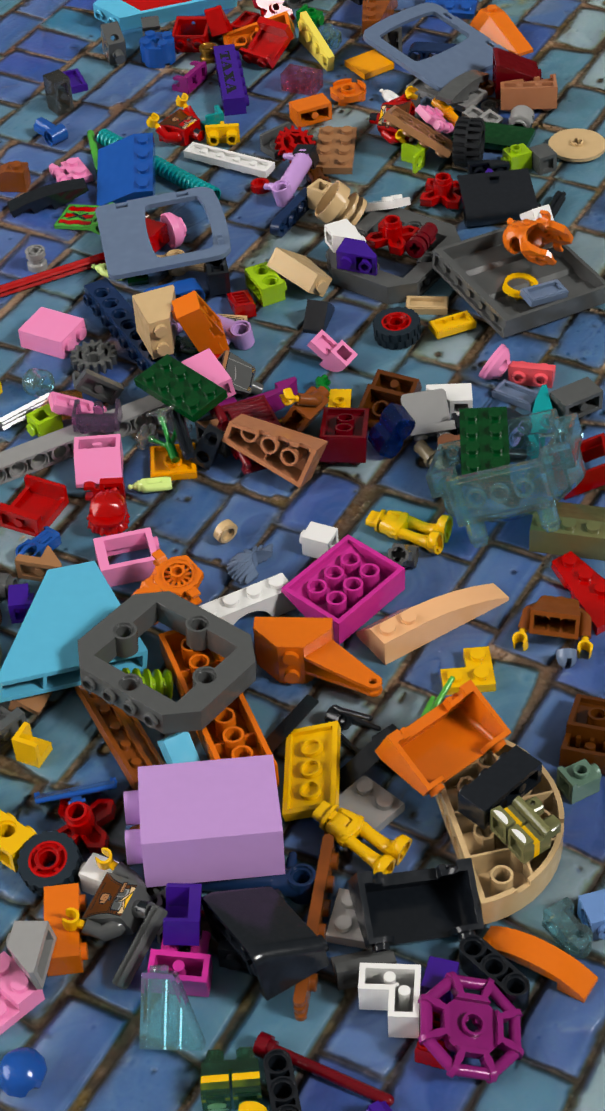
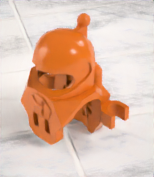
M540 210L542 218H538L536 221L529 219L516 221L508 218L506 221L508 226L504 230L502 238L505 249L512 254H517L521 251L528 261L540 266H553L557 262L551 252L542 249L546 244L553 243L555 251L563 252L562 245L571 244L574 239L569 229L565 225L551 220L550 213L545 210Z
M161 549L153 552L155 568L152 574L142 581L140 588L136 589L133 594L171 591L195 605L202 603L199 597L201 592L198 588L204 579L203 571L187 555L167 559Z

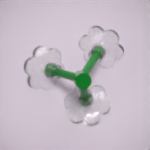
M173 406L147 413V417H157L159 425L162 426L166 442L159 440L155 424H143L140 432L135 437L136 442H138V449H150V446L158 444L166 448L172 463L178 462L180 457L174 445L177 438L170 414L166 416L169 411L174 409ZM184 417L190 433L193 428L191 425L192 421ZM168 431L173 432L171 439Z

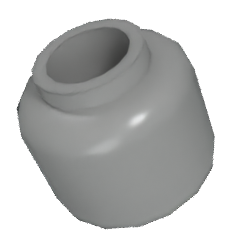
M525 105L515 106L511 110L508 124L532 128L535 117L534 111Z

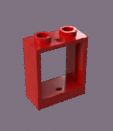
M206 16L176 17L172 31L176 52H200L199 46L210 42L211 32Z
M604 433L551 452L556 482L560 491L564 493L573 488L569 494L564 496L565 500L605 485V463L572 476L569 475L568 470L605 455Z

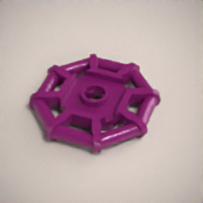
M454 971L445 974L444 979L418 998L417 1002L420 1004V1036L417 1039L419 1044L424 1045L447 1071L446 1075L450 1078L458 1076L485 1080L488 1084L495 1083L500 1074L516 1060H521L524 1055V1049L521 1045L520 1018L523 1016L521 1009L515 1008L494 984L495 980L490 977L481 979L457 975ZM464 989L480 991V994L466 993ZM448 991H451L454 999L445 1004L440 998ZM488 997L502 1010V1013L498 1009L496 1011L490 1006L492 1002ZM433 1012L440 1014V1028L433 1030ZM469 1019L472 1020L473 1025L478 1026V1030L472 1032L467 1028L466 1023ZM503 1023H508L509 1039L504 1037ZM443 1038L445 1047L449 1051L456 1053L453 1058L438 1043V1040ZM498 1047L504 1051V1054L494 1062L490 1053ZM464 1057L480 1060L481 1067L461 1063Z

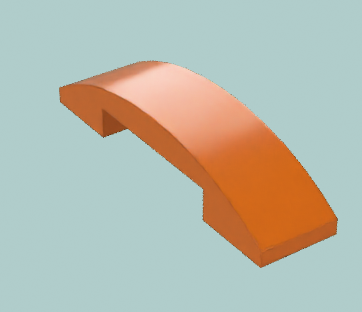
M491 926L483 937L503 957L557 982L558 991L583 1003L598 981V977L577 959L531 934L508 927Z

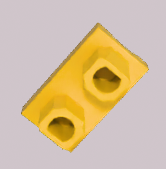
M220 121V124L205 125L206 142L210 146H217L220 143L236 145L240 142L239 123L225 124L224 121Z

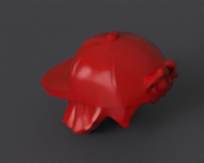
M113 487L110 490H102L92 497L89 515L87 516V520H89L87 528L91 529L92 533H100V536H109L111 534H118V532L122 533L128 529L127 523H129L130 515L126 500L120 494V491L117 490V487Z

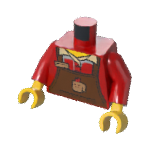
M408 86L405 93L400 97L383 103L380 113H370V124H377L381 137L391 145L409 142L410 138L402 133L403 130L400 128L389 126L386 123L387 120L383 119V116L388 109L396 105L415 117L416 108L411 100H417L418 96L414 93L418 89L413 86Z
M182 93L181 98L179 95L176 98V105L183 107V110H177L159 124L158 114L152 113L148 117L146 124L148 127L156 129L159 141L187 146L194 140L202 141L204 139L205 132L201 130V121L192 107L187 105L188 95L186 93Z

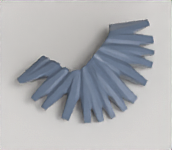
M269 544L264 548L263 545H259V547L256 545L252 551L244 549V553H237L227 564L228 575L231 576V579L245 585L257 579L259 573L256 571V566H258V563H262V561H267L272 556L273 544Z

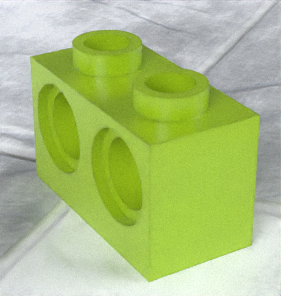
M268 262L244 269L246 287L263 307L286 300V282L279 277L276 271L267 266Z

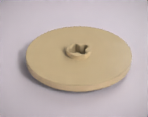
M574 128L562 130L551 136L548 145L557 153V158L568 162L591 161L597 159L605 152L604 137L597 132L587 129Z

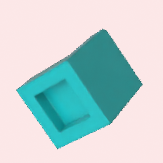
M214 105L215 113L205 115V121H201L204 132L205 125L220 124V121H224V112L219 105Z

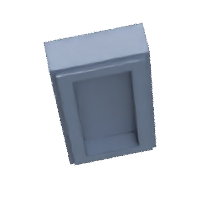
M558 279L522 288L520 296L530 307L566 298L569 291Z
M503 379L492 391V397L531 412L539 392Z

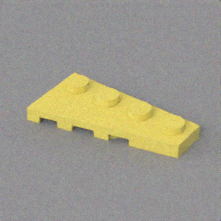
M307 11L300 12L298 40L327 72L334 70V54Z

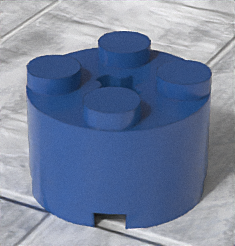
M148 30L140 38L142 64L145 63L146 67L159 69L164 68L167 63L172 65L176 61L175 42L172 32Z

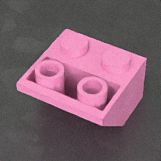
M120 434L74 437L73 453L76 488H83L84 482L87 481L99 484L100 478L123 477L124 454Z

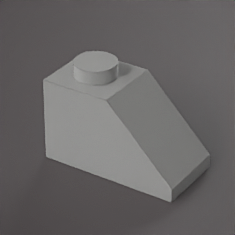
M14 921L11 933L6 938L7 950L10 951L17 965L36 989L43 990L57 937L48 921Z

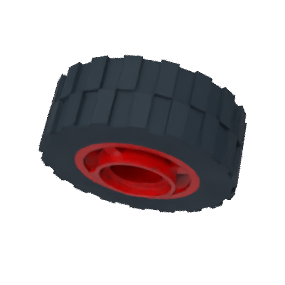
M391 307L382 310L373 319L375 341H377L379 346L389 348L390 350H400L414 345L421 336V324L418 313L407 307Z
M52 830V832L43 831L41 834H35L29 841L27 840L24 843V847L19 851L17 865L19 866L18 872L30 891L44 897L45 886L78 883L80 880L78 872L84 861L80 850L71 837L69 838L66 833ZM55 861L52 866L46 867L49 862Z

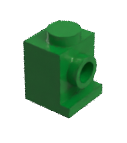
M304 4L296 11L297 28L300 12L307 11L317 29L324 23L323 11L308 8L307 4Z

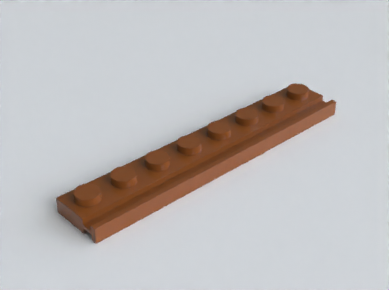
M81 685L75 686V691L133 790H137L138 767L165 764L137 718L127 715L122 709L113 704H108L103 698L86 691Z

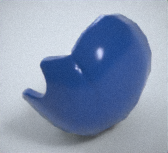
M19 1047L11 1050L0 1062V1088L7 1095L19 1098L25 1097L35 1087L40 1088L47 1073L45 1058L37 1050L30 1047Z

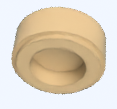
M226 519L217 525L213 536L221 544L228 543L235 537L238 527L230 519Z

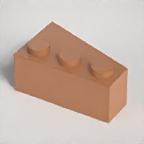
M550 74V78L541 80L537 76L534 77V81L524 82L523 79L500 82L501 110L511 112L518 105L528 106L532 110L542 109L543 111H551L557 109L558 86L556 74Z

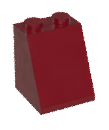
M493 48L492 81L494 82L496 99H500V82L523 79L524 82L534 81V77L537 76L540 77V80L543 79L541 78V69H538L536 61L499 48Z

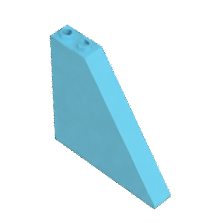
M95 561L47 570L0 669V703L81 685L78 640L121 605ZM138 637L139 648L135 655L128 658L116 656L109 664L121 671L123 668H128L130 674L134 668H138L142 672L144 669H147L148 650L141 638Z

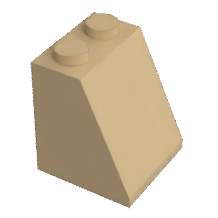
M174 285L132 295L136 331L152 359L160 358L167 354H174L178 323H176L171 313L174 310L171 301L176 299Z

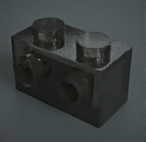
M59 69L43 75L48 108L58 116L73 111L74 104L70 78Z

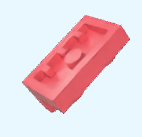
M512 361L508 366V381L523 386L541 387L542 385H547V388H552L556 365Z

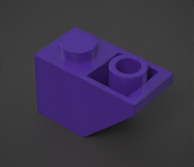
M344 238L336 250L337 269L376 276L378 274L377 255L368 244L362 240Z

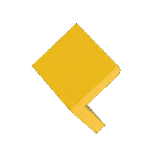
M25 721L11 739L16 761L37 768L41 767L53 750L51 742L32 735L30 723Z

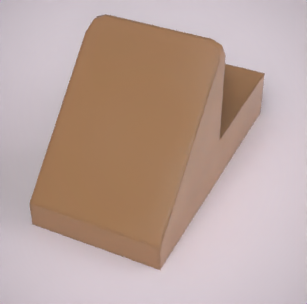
M47 545L41 557L18 554L14 560L18 578L42 582L47 570L62 567L61 562L49 545Z

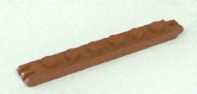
M326 831L322 838L307 919V926L317 936L321 934L324 939H326L327 924L323 923L324 917H329L331 910V900L328 899V894H333L335 887V876H332V871L338 870L339 853H335L336 841L334 836ZM317 973L295 985L293 1004L294 1015L297 1021H304L307 1018L311 992L317 991Z

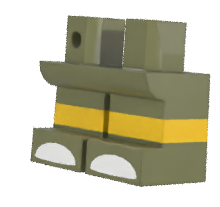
M517 796L513 800L512 805L504 809L499 805L490 810V829L505 845L508 844L510 851L523 864L551 847V838L561 832V822L552 814L544 819L540 817L544 813V806L536 796L525 801L520 796Z

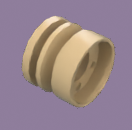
M338 180L323 194L314 214L324 223L336 222L347 218L352 225H356L367 207V200L359 197L356 192L350 195V188Z

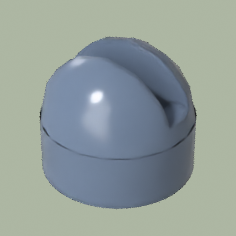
M574 648L556 650L557 663L562 668H565L566 663H568V668H572L577 662V650Z

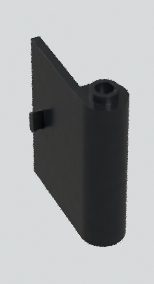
M528 168L457 175L463 202L465 227L507 223L508 218L516 221L521 220L520 214L541 207L540 203L537 204Z

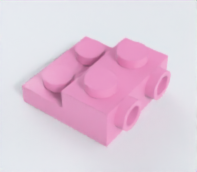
M5 951L0 954V1035L45 1000L43 990L36 989L17 965L13 956H9Z

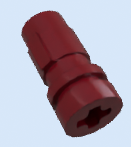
M427 222L420 227L416 234L411 236L405 245L409 256L420 258L425 254L436 240L435 236L438 233V229L435 224Z

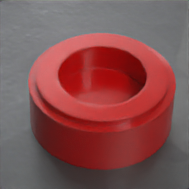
M266 178L252 180L251 191L255 194L269 192L263 186L265 183H270V181Z

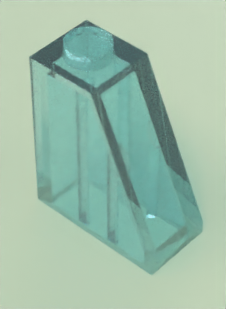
M150 965V970H146L141 974L139 1049L202 1051L206 1047V1041L178 972L169 971V965Z

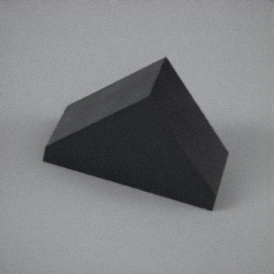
M307 299L303 332L318 334L321 330L326 331L335 307L326 301Z

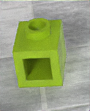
M524 143L502 149L501 160L510 163L509 170L532 169V151Z

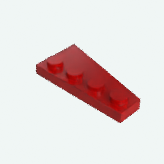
M572 551L554 559L551 566L552 570L564 588L570 591L571 598L578 600L580 608H583L591 616L595 634L599 635L604 632L605 579Z

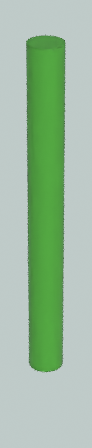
M88 130L87 137L97 174L98 146L94 131Z

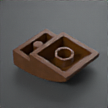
M378 369L372 384L367 385L358 407L369 408L368 429L395 435L404 424L400 398L403 394L421 392L420 380Z
M576 694L560 748L559 766L568 767L580 760L586 759L590 765L593 763L597 764L601 773L605 775V699Z

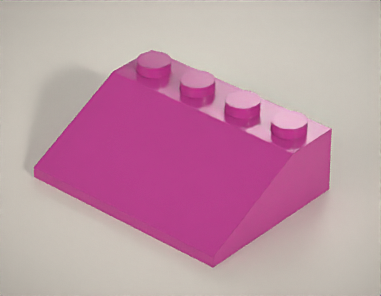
M346 535L283 586L281 592L305 617L333 618L334 641L340 645L405 590V568L354 537Z

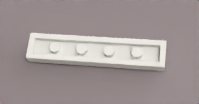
M192 142L183 150L184 157L193 161L232 169L244 174L255 175L259 178H267L275 170V162L197 142Z

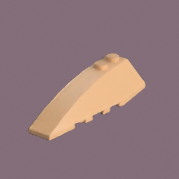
M494 583L452 591L418 605L398 610L356 632V636L384 665H387L509 601V597Z

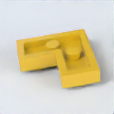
M489 646L463 648L465 667L440 669L442 689L451 676L455 677L446 695L458 693L459 687L470 679L480 692L496 691V681Z

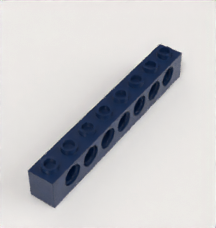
M107 278L84 285L85 294L83 295L85 305L87 307L90 306L95 317L100 318L102 325L110 330L112 337L119 341L122 349H126L131 360L137 362L141 371H145L163 358L152 359L136 331L134 309ZM173 354L169 355L177 360V358Z

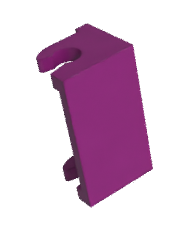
M194 60L190 63V65L195 66L193 69L189 70L184 76H174L172 79L179 82L172 85V90L190 94L208 78L206 61L199 62Z

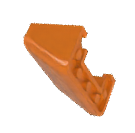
M471 679L459 687L458 693L445 698L440 705L406 728L396 729L387 735L375 750V753L382 762L423 797L429 794L433 798L445 788L443 784L489 751H492L493 754L497 753L507 745L505 739L512 733Z

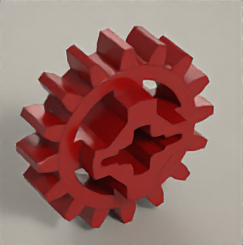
M291 125L290 130L284 127L283 131H279L275 140V149L279 150L277 155L281 156L284 153H292L297 144L316 145V141H312L313 135H307L308 130L303 132L300 126L298 129H295Z

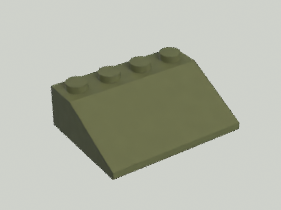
M546 501L537 505L530 526L529 551L564 555L572 551L579 558L605 561V507L557 501Z

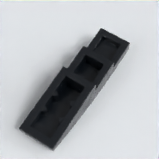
M84 178L65 180L26 192L8 201L7 204L10 213L15 218L30 208L34 213H37L52 204L56 210L89 190Z

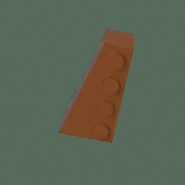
M363 0L362 36L365 29L393 15L394 9L398 7V0Z

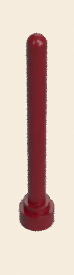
M262 1031L254 1043L252 1050L254 1056L264 1059L265 1055L273 1049L285 1050L290 1054L292 1065L372 1101H386L389 1107L394 1103V1097L387 1092L279 1046V1042L275 1040L273 1035Z

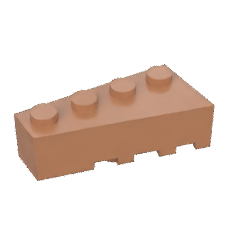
M242 413L229 422L221 440L299 488L312 478L328 443L326 440Z

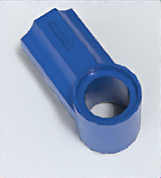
M43 117L36 119L33 125L34 131L42 135L49 146L68 139V131L63 124L55 125Z

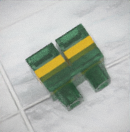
M251 1046L239 1047L236 1050V1059L224 1060V1051L220 1049L207 1051L205 1062H201V1102L203 1111H232L230 1082H232L235 1110H238L239 1104L245 1101L263 1104L258 1057L255 1058Z

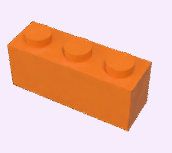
M79 883L44 887V921L49 922L57 937L47 972L48 977L84 973L83 960H88L87 942H83V936L87 935L81 933L82 929L80 928L75 931H67L62 924V918L74 920L66 915L67 908L77 909L80 919L83 917V912L88 908L86 894H81Z

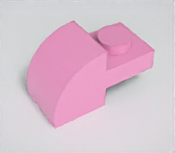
M323 330L307 345L323 360L319 365L332 372L343 371L358 355L343 340L336 343Z

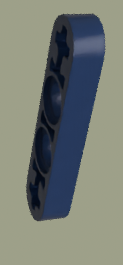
M306 187L272 220L270 224L271 235L283 237L310 209L308 208Z

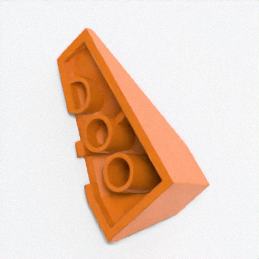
M491 4L480 9L469 24L490 38L491 41L501 45L513 54L523 56L533 52L529 42L506 12L497 5Z
M288 11L268 17V19L288 24L294 35L292 40L296 38L294 23ZM257 22L222 34L224 45L234 44L235 49L247 48L260 29Z

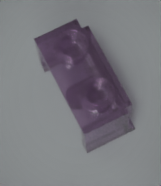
M80 399L75 400L71 416L74 432L82 434L103 432L108 434L120 431L123 418L120 399L115 400L114 413H104L103 403L100 401L94 402L93 414H82Z

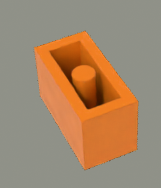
M323 93L290 101V119L297 127L300 126L301 128L331 120L332 103Z

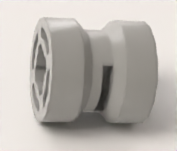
M31 245L25 249V256L28 259L27 267L32 273L43 272L48 267L47 259L44 258L46 255L45 248L42 245Z

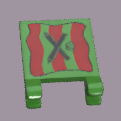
M69 204L54 227L55 229L88 230L100 235L95 209L99 206Z

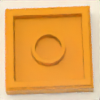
M374 49L344 60V66L364 80L394 69V63Z
M192 443V444H193V447H194V451H195V449H196V444H195V443ZM174 444L180 460L176 463H172L166 448L160 445L150 446V478L168 476L171 477V481L196 479L197 464L191 462V458L189 460L184 459L179 444Z

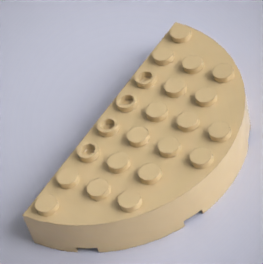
M506 739L507 745L495 754L492 751L486 753L443 784L445 788L435 796L457 859L471 858L484 925L516 913L542 893L558 868L563 849V802L553 778L543 765L541 782L523 796L522 799L525 801L536 796L544 806V813L540 817L544 819L551 814L555 815L561 822V832L551 838V847L527 863L523 864L510 851L508 844L505 845L490 829V825L483 830L458 812V793L465 784H470L476 779L484 768H489L502 753L508 752L516 746V744Z

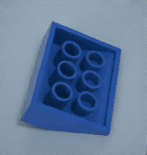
M153 133L132 134L98 149V206L107 205L111 202L117 204L155 195V143Z

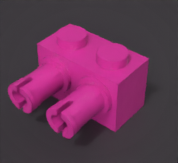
M202 931L199 946H191L190 952L178 951L179 945H163L162 936L160 950H150L146 974L149 992L209 997L213 975L211 954H208L211 933Z

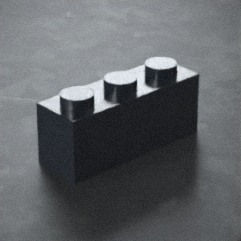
M517 745L508 752L502 753L498 760L489 768H484L470 784H465L458 793V812L485 830L490 825L491 809L499 805L503 809L512 805L513 800L517 796L522 798L541 782L542 763Z

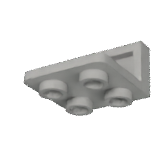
M444 389L408 393L401 396L400 400L407 440L414 439V442L419 440L426 441L428 437L437 436L439 438L443 434H451L456 430L455 420H450L447 396Z

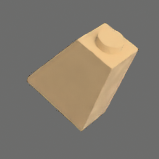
M276 247L267 263L268 267L306 292L321 297L324 296L332 281L328 274L306 256Z

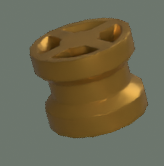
M206 42L199 46L201 62L206 61L207 64L215 62L213 46H216L215 43Z

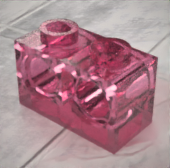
M289 64L280 74L282 91L312 96L316 95L323 87V71L321 69Z

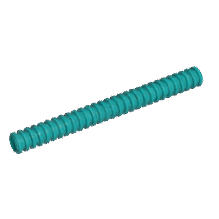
M102 129L97 134V142L104 147L123 139V137L108 129ZM155 155L156 175L184 190L195 187L211 188L219 200L221 196L219 188Z

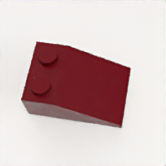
M324 407L319 438L328 441L319 462L327 464L346 462L352 465L366 463L369 408Z

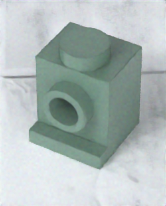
M583 759L565 768L563 766L558 767L556 786L568 801L574 804L600 791L602 773L597 764L593 763L590 765L586 759Z

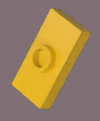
M467 310L428 322V328L437 339L456 335L474 329L477 326V322Z
M330 389L328 407L351 408L352 389Z

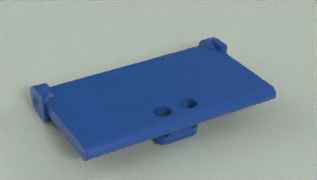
M110 777L108 781L41 794L39 791L34 792L33 798L35 804L71 798L68 801V805L76 801L85 802L86 798H82V795L116 789L118 782L115 777Z

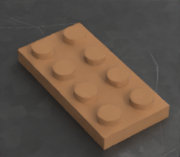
M396 105L385 112L383 119L387 120L386 123L389 126L400 128L403 130L402 133L409 138H416L419 140L420 145L425 148H432L441 158H449L452 155L453 141Z
M320 127L316 149L320 161L316 167H323V174L353 173L357 127Z

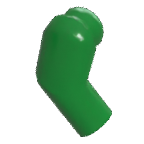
M328 375L318 376L315 379L316 388L324 386L330 392L328 386L331 384V381L328 379Z

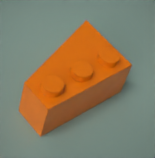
M195 290L171 301L174 309L171 313L176 323L179 322L199 353L208 348L213 354H222L225 350L230 351L221 319Z

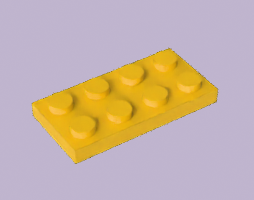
M338 721L297 728L286 737L282 816L285 822L311 817L313 811L323 800L332 806L335 804L339 805L341 726Z

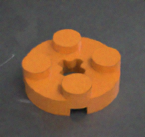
M352 78L337 80L333 83V87L330 86V97L337 101L340 106H347L349 103L363 102L366 99V84L358 79L357 82H352Z

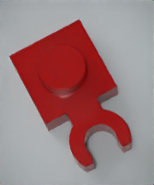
M100 478L99 484L92 481L84 482V491H92L86 492L85 500L91 501L92 497L98 492L106 489L110 490L113 487H117V490L120 491V494L126 500L124 478Z

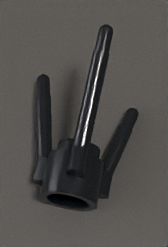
M332 705L327 710L324 718L325 723L338 721L341 730L349 729L352 722L376 731L381 730L380 726L368 722L373 719L371 715L345 709L338 705ZM341 733V741L355 755L358 754L360 750Z

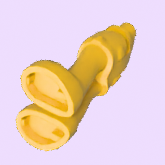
M382 509L380 512L372 510L366 518L365 525L373 527L375 532L382 533L389 538H394L398 541L407 540L427 549L432 554L438 555L442 552L444 543H447L450 538L453 517L441 515L437 523H428L410 516L407 512L386 511Z
M325 800L319 804L311 815V818L320 823L319 828L328 834H332L335 841L341 847L350 849L373 869L374 875L377 872H382L383 874L392 873L395 865L398 866L412 843V839L404 834L391 840L372 828L364 821L363 816L345 808H340L338 804L332 806ZM357 837H362L375 848H377L380 852H382L384 855H380L377 852L373 851L371 848H369L363 842L357 839Z

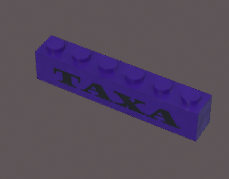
M234 44L213 46L225 116L247 114L246 106H249V97L247 95V87L245 86L239 50H235Z

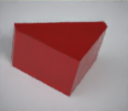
M221 5L204 10L212 37L233 30Z

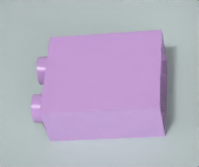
M273 754L138 767V790L124 791L123 796L126 826L140 824V829L125 830L127 865L143 864L147 888L166 886L167 883H200L285 874L283 827Z

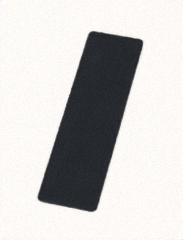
M306 695L266 738L272 753L319 703L318 700L310 695Z
M388 727L340 769L339 789L342 792L380 759L375 750L385 737L392 733Z

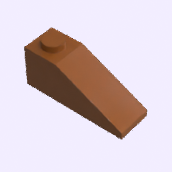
M13 161L0 166V192L26 193L31 184L28 162Z

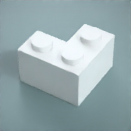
M360 962L358 980L359 1010L388 1011V1037L418 1038L420 1036V1004L417 1001L421 995V965Z

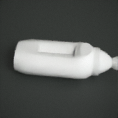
M380 89V93H382V97L386 102L400 97L391 90Z

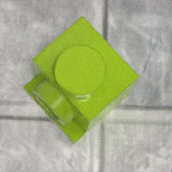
M49 403L26 414L28 422L26 428L32 437L35 435L41 437L63 428L61 415L52 412Z

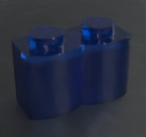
M390 403L383 410L380 421L371 429L368 440L380 456L392 459L401 450L403 441L412 433L415 421L404 406Z

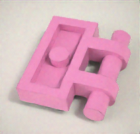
M419 104L415 109L417 114L436 131L445 134L454 132L455 127L453 124L447 122L442 117L444 114L437 107L432 108L429 105Z
M78 157L60 162L61 167L54 163H51L48 167L50 174L56 178L57 182L84 178L86 183L94 181L93 174Z

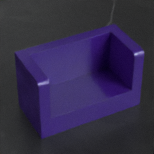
M166 884V910L168 915L163 919V945L199 946L202 884Z

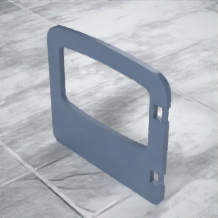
M430 2L395 13L365 29L363 39L367 44L439 92L445 85L464 72L473 69L485 72L493 68V48L508 51L457 16L455 17L442 6ZM430 15L436 16L467 37L464 41L448 50L420 61L411 59L381 38L407 23Z
M195 187L185 191H174L117 204L112 203L95 209L107 272L112 280L216 261L227 257L231 252L229 231L223 209L214 190L208 187ZM193 200L200 201L210 223L213 246L208 249L178 255L157 257L146 228V211L152 208Z

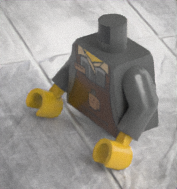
M101 848L102 853L109 858L106 861H101L95 857L97 866L102 870L110 868L113 872L106 873L82 919H80L79 911L70 907L66 909V915L74 920L62 918V924L67 931H75L80 928L82 929L81 933L101 941H109L121 935H133L136 933L142 920L146 918L151 906L155 903L152 902L151 896L146 892L147 886L138 873L121 861L119 863L115 862L110 849Z

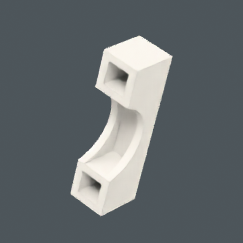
M283 573L199 606L232 625L246 614L254 611H265L272 617H277L295 609L292 602L281 592V588L289 582Z

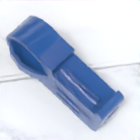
M45 526L44 531L32 540L28 539L18 545L15 550L16 556L33 552L34 554L31 556L41 557L47 545L54 550L62 543L60 533Z

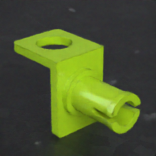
M404 142L401 144V160L412 163V173L416 174L425 166V156L429 148L423 147L419 142L416 145Z

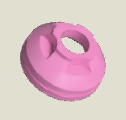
M171 212L161 214L160 222L166 223L170 239L168 245L172 249H176L184 241L187 232L186 225L181 217Z
M501 344L488 359L478 376L484 380H499L508 369L509 364H511L509 348Z

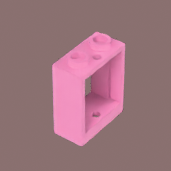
M150 527L93 539L98 567L110 587L143 581L152 574L155 568L153 564L155 558L152 556V553L160 549L158 537L152 536ZM149 549L151 557L109 565L108 556Z

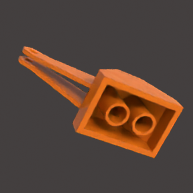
M254 617L253 632L257 664L279 683L306 684L316 677L370 697H377L382 693V678L334 641L333 618Z

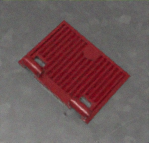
M264 395L223 406L217 405L210 410L211 416H216L219 421L217 427L223 431H226L229 422L241 413L281 426ZM229 446L235 459L241 460L243 464L241 470L244 475L267 469L254 460L252 464L249 457Z

